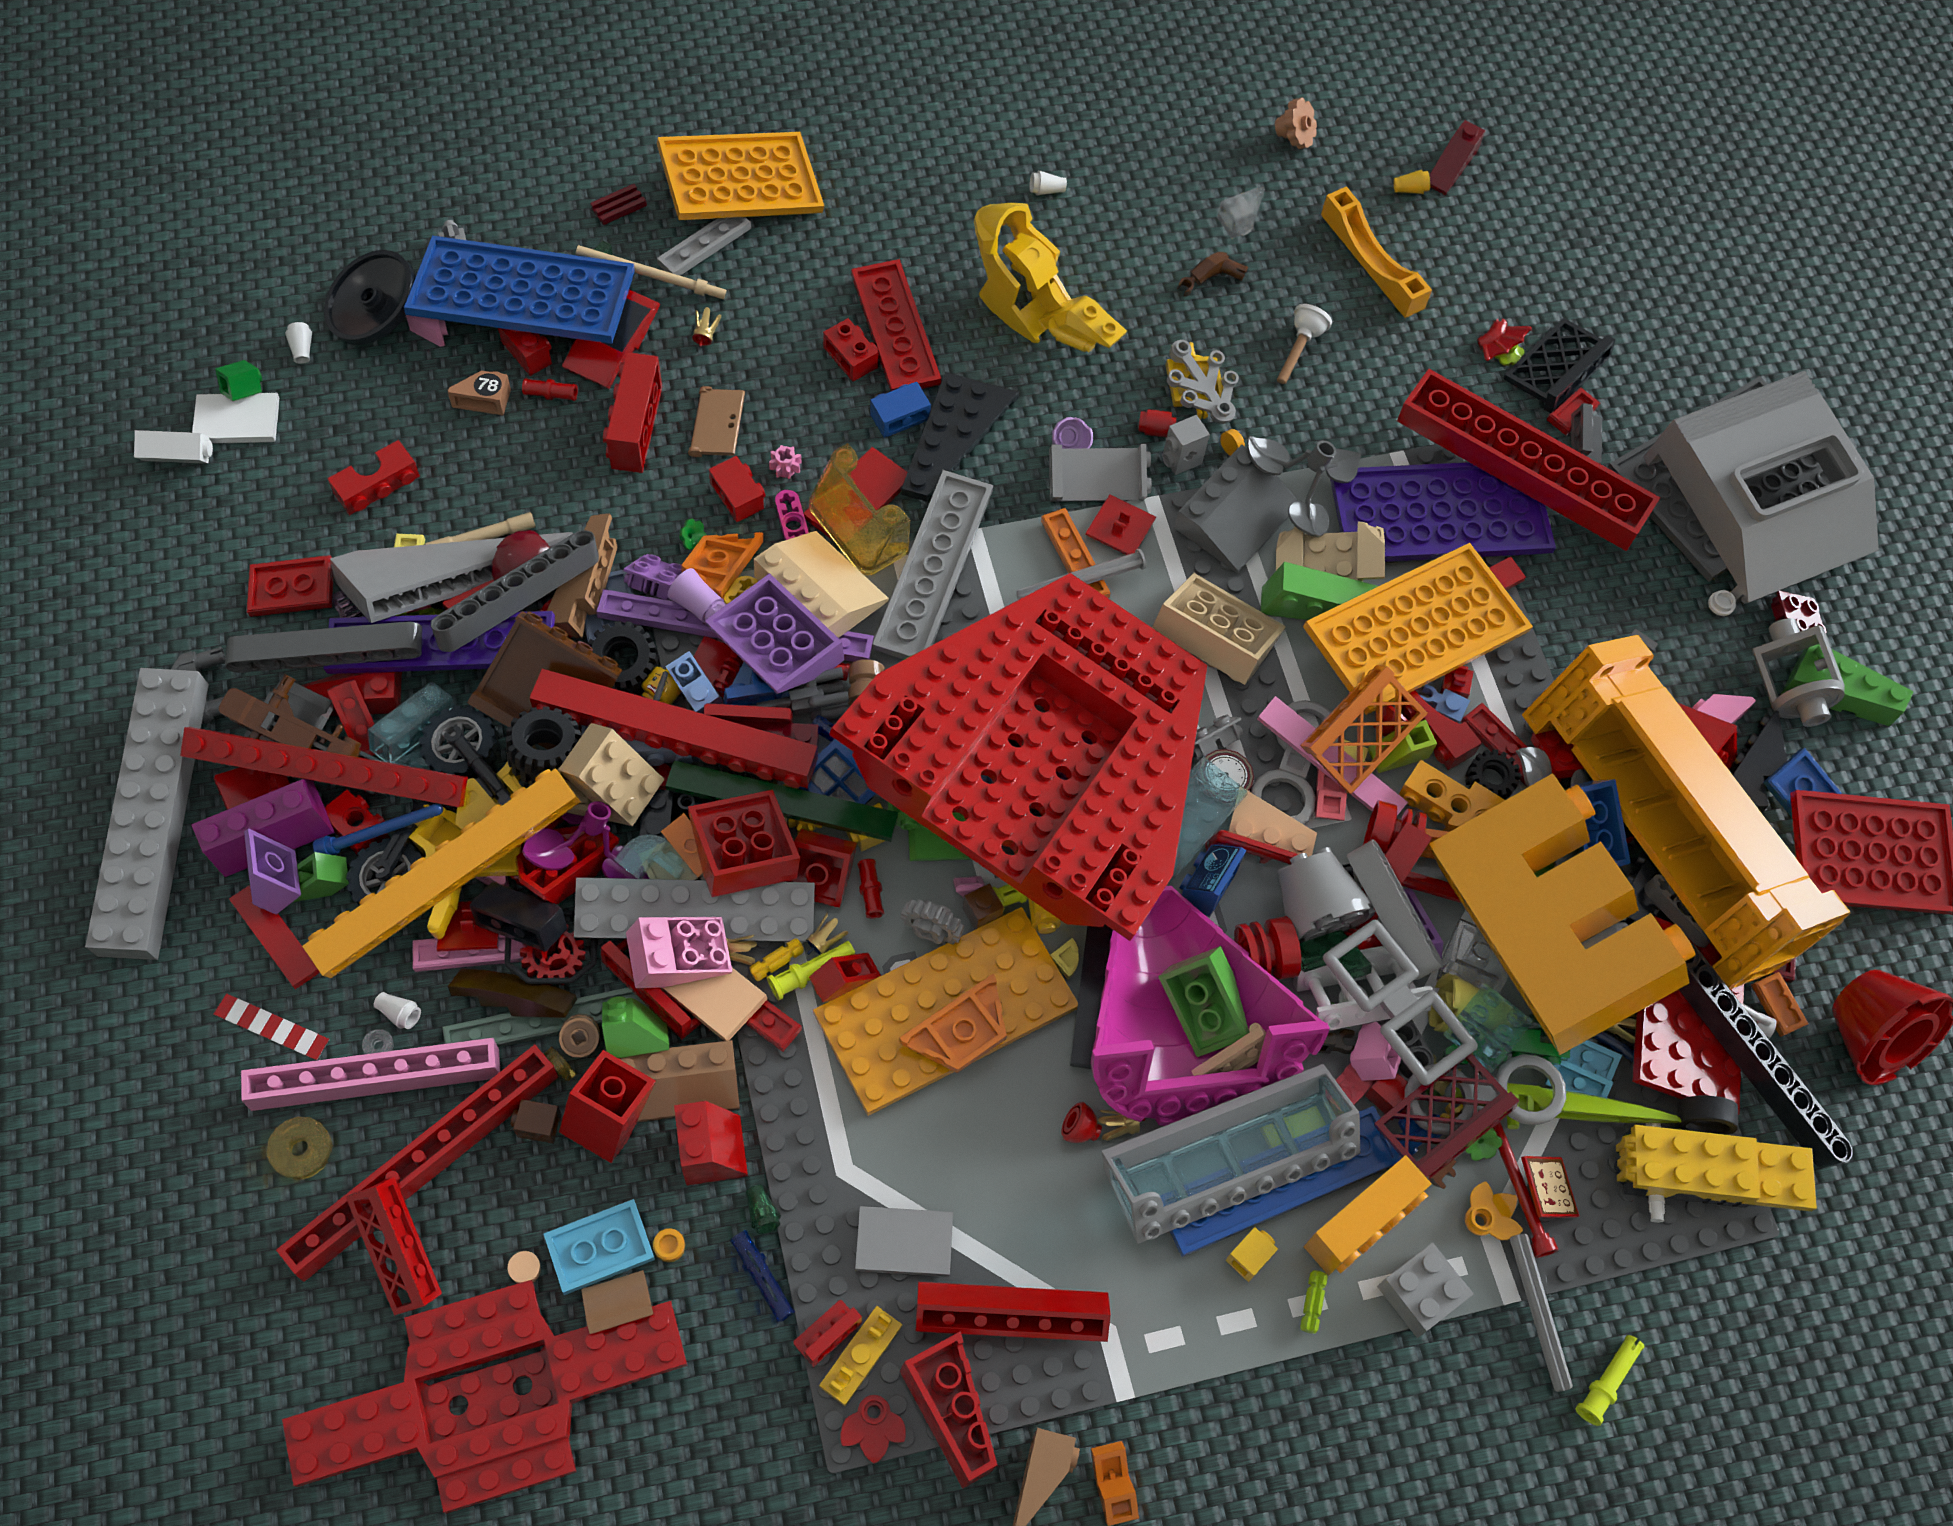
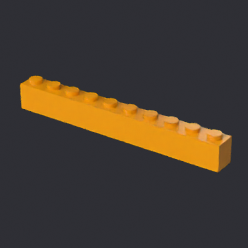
M556 768L552 771L550 769L543 771L535 778L536 782L528 788L522 787L511 794V800L502 806L498 804L485 813L486 817L477 824L472 822L466 825L460 831V836L452 841L449 839L439 844L435 848L436 852L427 859L425 857L418 859L410 866L411 870L403 876L396 875L385 883L386 888L377 894L371 893L361 899L359 907L351 912L348 910L338 915L334 919L335 923L326 930L322 928L308 937L309 942L302 947L322 976L332 978L579 804L581 801Z

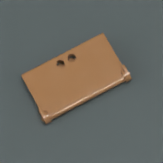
M707 386L700 387L696 420L688 454L692 457H702V455L734 456L745 391L712 389V387Z

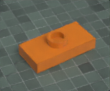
M683 813L664 828L661 833L699 878L703 871L691 821Z
M1780 972L1751 984L1767 1015L1776 1019L1775 1029L1780 1037L1809 1024Z

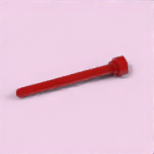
M1499 1122L1492 1129L1502 1139V1145L1498 1150L1533 1237L1531 1241L1533 1244H1531L1534 1257L1542 1258L1551 1255L1559 1249L1553 1237L1550 1238L1549 1233H1545L1502 1124Z

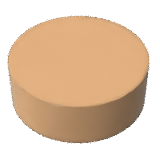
M518 1252L509 1260L508 1273L515 1283L518 1284L528 1280L534 1282L539 1277L541 1264L537 1256L532 1252Z

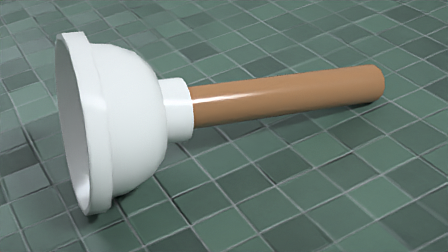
M1299 304L1294 310V325L1298 331L1296 334L1298 338L1277 378L1280 384H1286L1306 342L1310 341L1311 338L1320 336L1329 330L1332 325L1331 317L1314 305Z

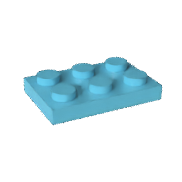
M634 1199L544 1233L564 1295L655 1260Z

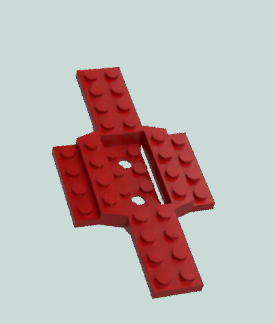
M528 1280L405 1317L410 1346L407 1351L404 1382L282 1419L293 1486H303L389 1458L420 1452L434 1478L437 1479L443 1513L447 1514L576 1473L569 1441L572 1404L598 1393L688 1366L672 1303L668 1301L652 1306L653 1314L593 1334L589 1333L588 1326L554 1336L540 1313L534 1283L532 1280ZM539 1346H543L541 1351L530 1355H526L517 1359L503 1362L494 1366H490L468 1374L454 1377L432 1385H427L423 1383L431 1379H435L457 1371H461L480 1364H484L503 1357H507L516 1353H520ZM520 1377H529L532 1380V1389L526 1395H518L514 1391V1384ZM458 1396L465 1397L468 1401L467 1410L461 1415H453L449 1408L451 1401Z

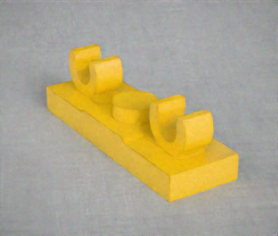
M876 1306L820 1383L819 1388L843 1406H846L902 1328V1324Z

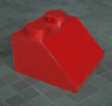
M801 829L794 840L800 856L797 879L786 882L815 883L814 901L840 908L851 874L857 843Z

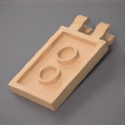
M733 968L731 974L660 987L664 993L724 1041H729L767 1000V995Z

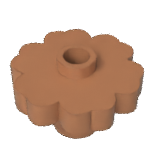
M1304 98L1289 101L1288 110L1275 121L1277 135L1285 139L1288 138L1291 145L1297 146L1298 149L1312 146L1313 137L1316 136L1317 122L1313 118L1314 109L1310 102L1305 101Z

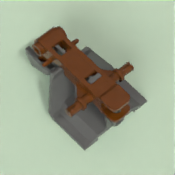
M286 674L280 679L278 685L269 692L264 702L239 689L231 688L219 705V712L247 730L244 737L381 761L359 750L362 745L347 736H345L344 740L339 739L338 736L343 729L342 725H338L332 735L322 731L334 708L332 700L295 683L296 680ZM318 736L321 737V743L330 742L328 748L315 742ZM287 776L289 783H291L294 777ZM359 789L370 795H374L375 793L386 797L388 795L384 793Z

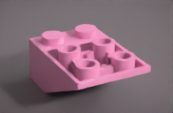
M639 917L626 932L635 988L668 987L733 972L722 917Z

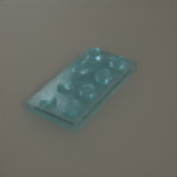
M1204 756L1190 771L1173 879H1175L1248 793L1247 790Z

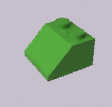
M622 996L613 997L607 1002H602V1029L606 1052L617 1058L669 1050L668 1025L651 1009L634 998Z

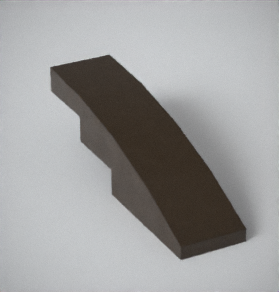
M461 968L448 985L451 996L478 997L481 1006L508 1007L512 1017L565 1018L577 1001L576 994L550 984H528L516 975L490 970Z

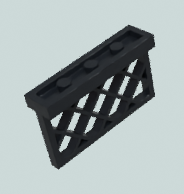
M1563 318L1504 374V380L1545 403L1544 410L1552 413L1611 357L1616 339L1609 335L1601 339ZM1565 328L1572 332L1573 335L1560 336V331ZM1575 342L1576 348L1563 349L1562 343ZM1580 342H1590L1594 346L1581 348ZM1557 344L1559 350H1546L1545 345ZM1578 355L1579 357L1578 362H1567L1565 356ZM1547 357H1560L1562 363H1549ZM1532 358H1543L1544 364L1531 365L1530 360ZM1551 370H1564V375L1552 377ZM1546 371L1547 377L1534 378L1533 372ZM1528 372L1529 378L1520 379L1515 374ZM1549 384L1550 389L1544 393L1537 389L1536 385Z

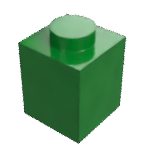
M246 360L215 368L220 393L230 400L236 401L262 392L260 385L262 375L257 367Z

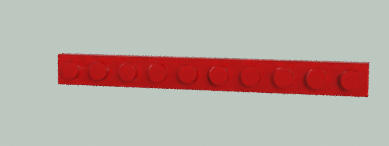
M184 727L180 756L455 807L464 806L468 777L194 727Z

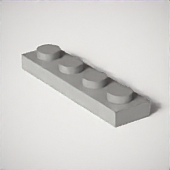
M746 217L717 218L657 258L658 265L664 271L680 276L750 230L751 222Z

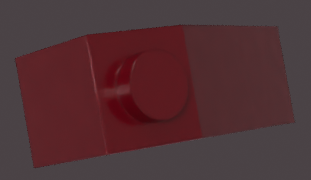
M1466 120L1463 121L1429 175L1430 188L1444 195L1448 193L1477 153L1486 130Z

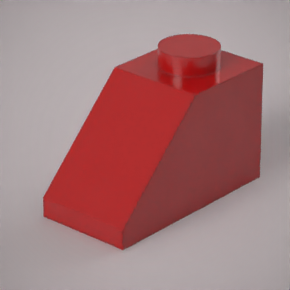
M860 953L832 957L809 978L822 1002H828L880 977L881 974L870 954Z

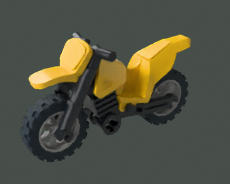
M461 705L453 706L451 710L446 708L440 711L441 714L437 717L434 715L429 720L430 724L424 726L422 730L423 737L419 739V745L422 748L420 749V754L431 771L468 777L464 806L455 807L441 804L443 806L442 814L398 829L391 839H382V842L379 843L377 841L369 844V848L360 850L357 853L359 855L357 859L351 861V871L347 872L346 878L349 882L347 889L352 895V899L359 906L360 900L371 894L370 888L381 885L378 890L380 892L386 888L385 883L396 875L403 876L411 870L410 866L423 856L427 859L436 852L435 848L439 844L449 839L452 841L460 836V831L466 825L472 822L477 824L486 817L485 813L498 804L504 805L511 800L510 796L512 793L522 788L519 784L520 775L515 776L512 773V767H509L508 761L498 773H495L490 767L491 763H495L498 758L496 753L500 751V743L498 741L500 737L491 720L482 711H476L471 706L462 708ZM464 728H465V729H472L470 732H468V733L464 736V733H463V729H464ZM479 734V741H478V743H476V742H469L470 740H472L475 736H477V735ZM446 739L448 744L442 746L443 741ZM452 751L448 759L441 756L442 753ZM412 799L413 808L411 812L439 803ZM375 872V873H376L375 876H376L377 879L371 880V877H372L373 873ZM462 886L434 905L427 925L428 931L434 938L441 939L445 935L455 910H457Z

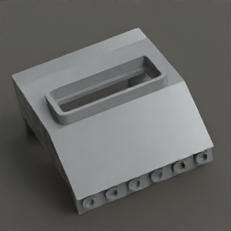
M1806 371L1796 373L1672 420L1643 457L1648 466L1662 460L1736 581L1737 586L1731 591L1735 597V603L1741 601L1744 604L1752 602L1879 551L1874 477L1821 393L1817 392L1815 384H1812V380L1809 379ZM1813 454L1831 484L1770 508L1761 509L1744 480Z

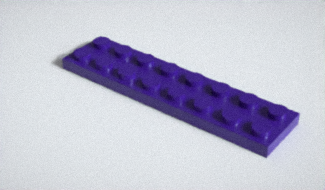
M553 611L533 612L543 619L542 623L551 628L554 626L555 615ZM517 612L459 649L451 652L441 651L437 646L431 628V621L437 615L392 616L370 623L366 617L330 618L328 628L397 622L418 623L422 626V654L412 659L324 666V670L327 674L488 669L516 621L514 619L521 612Z

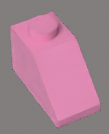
M1713 694L1707 701L1700 699L1692 708L1734 724L1751 708L1756 700L1753 697Z

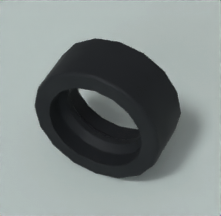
M1699 1095L1683 1098L1678 1102V1117L1681 1119L1678 1125L1682 1130L1722 1135L1733 1134L1738 1130V1104L1730 1099Z

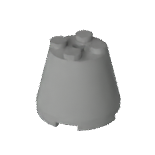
M1330 847L1320 849L1309 857L1306 853L1296 855L1290 859L1291 865L1277 871L1285 916L1291 919L1295 927L1300 947H1307L1335 938L1334 935L1347 930L1350 925L1352 928H1356L1375 914L1368 896L1335 857Z

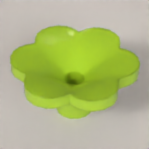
M1515 345L1509 350L1508 354H1500L1495 356V358L1499 359V362L1504 366L1515 365L1523 357L1524 349Z

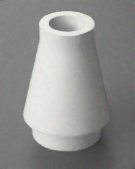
M1039 170L1037 173L1032 172L1029 184L1031 193L1044 195L1058 192L1065 193L1066 178Z
M291 323L287 326L285 335L292 351L294 362L299 364L307 363L310 361L312 331L305 323Z
M385 992L380 993L374 1001V1008L381 1011L399 1029H411L420 1018L421 1009L417 1007L414 1001L392 996Z

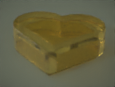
M552 1046L543 1053L565 1081L571 1080L576 1075L571 1066Z

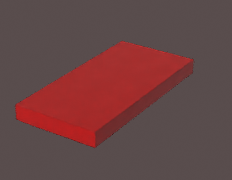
M871 447L803 513L805 520L844 548L901 492L908 472L874 447Z

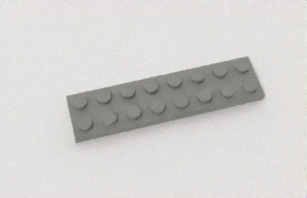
M942 471L873 641L872 650L905 659L933 645L993 492V485L949 471Z
M576 878L574 938L627 939V930L639 917H722L725 935L728 939L754 935L752 938L739 941L789 942L797 938L800 942H807L806 939L813 934L815 883L780 882L711 897L706 880Z

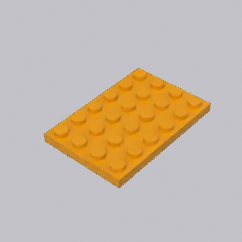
M801 132L658 137L657 147L678 220L823 213L824 203Z

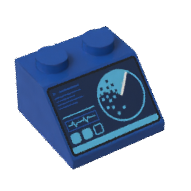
M1211 844L1206 853L1201 851L1193 864L1196 867L1193 875L1187 873L1179 887L1183 890L1182 896L1210 918L1235 877L1246 850L1242 847Z

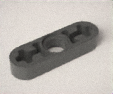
M1655 875L1645 884L1644 889L1647 896L1674 924L1681 928L1695 945L1704 948L1711 943L1663 875Z

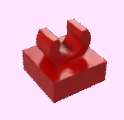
M1461 666L1443 675L1440 693L1448 689L1467 699L1470 695L1474 671L1468 670L1467 666Z

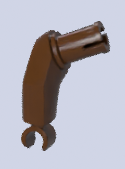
M1216 252L1200 261L1189 272L1190 278H1182L1177 286V290L1181 286L1188 287L1183 295L1187 297L1190 295L1195 282L1201 285L1211 276L1218 275V273L1221 274V272L1242 282L1248 266L1229 259L1226 252Z

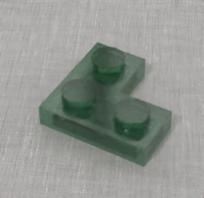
M1341 929L1299 943L1302 961L1301 970L1305 973L1326 966L1323 955L1348 938V936ZM1357 947L1338 959L1353 979L1371 974L1372 964Z

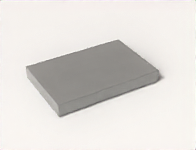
M860 1206L855 1271L950 1277L953 1212Z

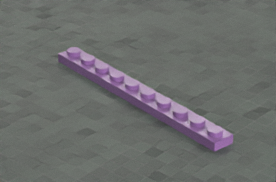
M603 589L597 608V618L625 623L628 621L637 625L720 639L699 618L674 601ZM847 631L839 637L843 644L844 660L852 662L870 660L874 641L873 635Z

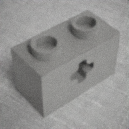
M1197 415L1169 426L1162 458L1165 465L1170 467L1175 475L1201 465L1203 462L1210 434Z

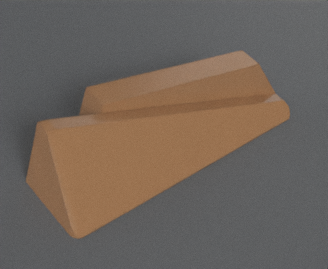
M610 513L591 516L584 529L592 532L595 536L599 561L594 566L559 586L547 611H553L555 615L554 626L576 638H582L586 615L597 614L603 589H606L617 551L616 539L609 538L608 529L612 520Z

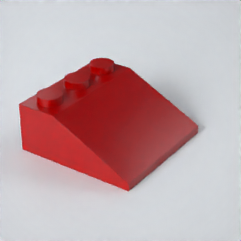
M773 790L688 806L703 875L711 897L797 879L800 856Z

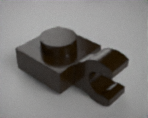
M1344 1029L1338 1035L1328 1032L1326 1040L1318 1053L1330 1054L1331 1051H1337L1342 1054H1351L1355 1046L1346 1045L1343 1042V1038H1353L1355 1031Z

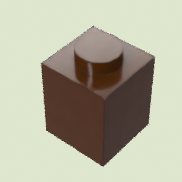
M989 883L964 895L962 909L975 930L1002 917L1004 906Z
M521 1099L519 1109L515 1108L513 1111L511 1127H514L513 1129L518 1138L554 1144L562 1114L556 1105Z

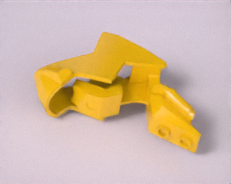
M1001 203L989 204L980 208L975 215L974 226L988 280L980 290L979 296L987 307L1010 328L1033 343H1039L1040 339L1038 336L1049 329V332L1055 337L1056 341L1082 352H1090L1096 343L1110 348L1126 334L1127 330L1114 320L1094 299L1088 296L1070 298L1057 276L1058 269L1056 263L1060 250L1030 223L1032 215L1028 204ZM1001 225L1009 226L1015 238L1011 243L1005 245L1002 251L1013 263L1011 268L1026 278L1027 290L1032 295V301L1021 310L1015 305L1021 285L1005 266L997 252Z

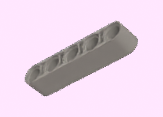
M1371 840L1348 853V860L1383 926L1419 970V976L1414 980L1417 981L1443 967V962L1378 843L1375 840Z

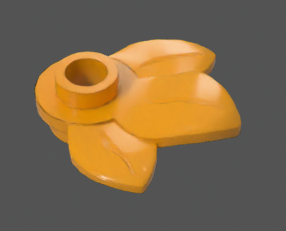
M1486 1181L1478 1184L1470 1194L1471 1207L1465 1214V1224L1470 1232L1478 1236L1490 1234L1498 1240H1509L1510 1237L1518 1235L1523 1231V1228L1515 1220L1511 1219L1516 1208L1517 1196L1507 1193L1493 1195L1492 1189ZM1475 1216L1483 1218V1226L1476 1223Z

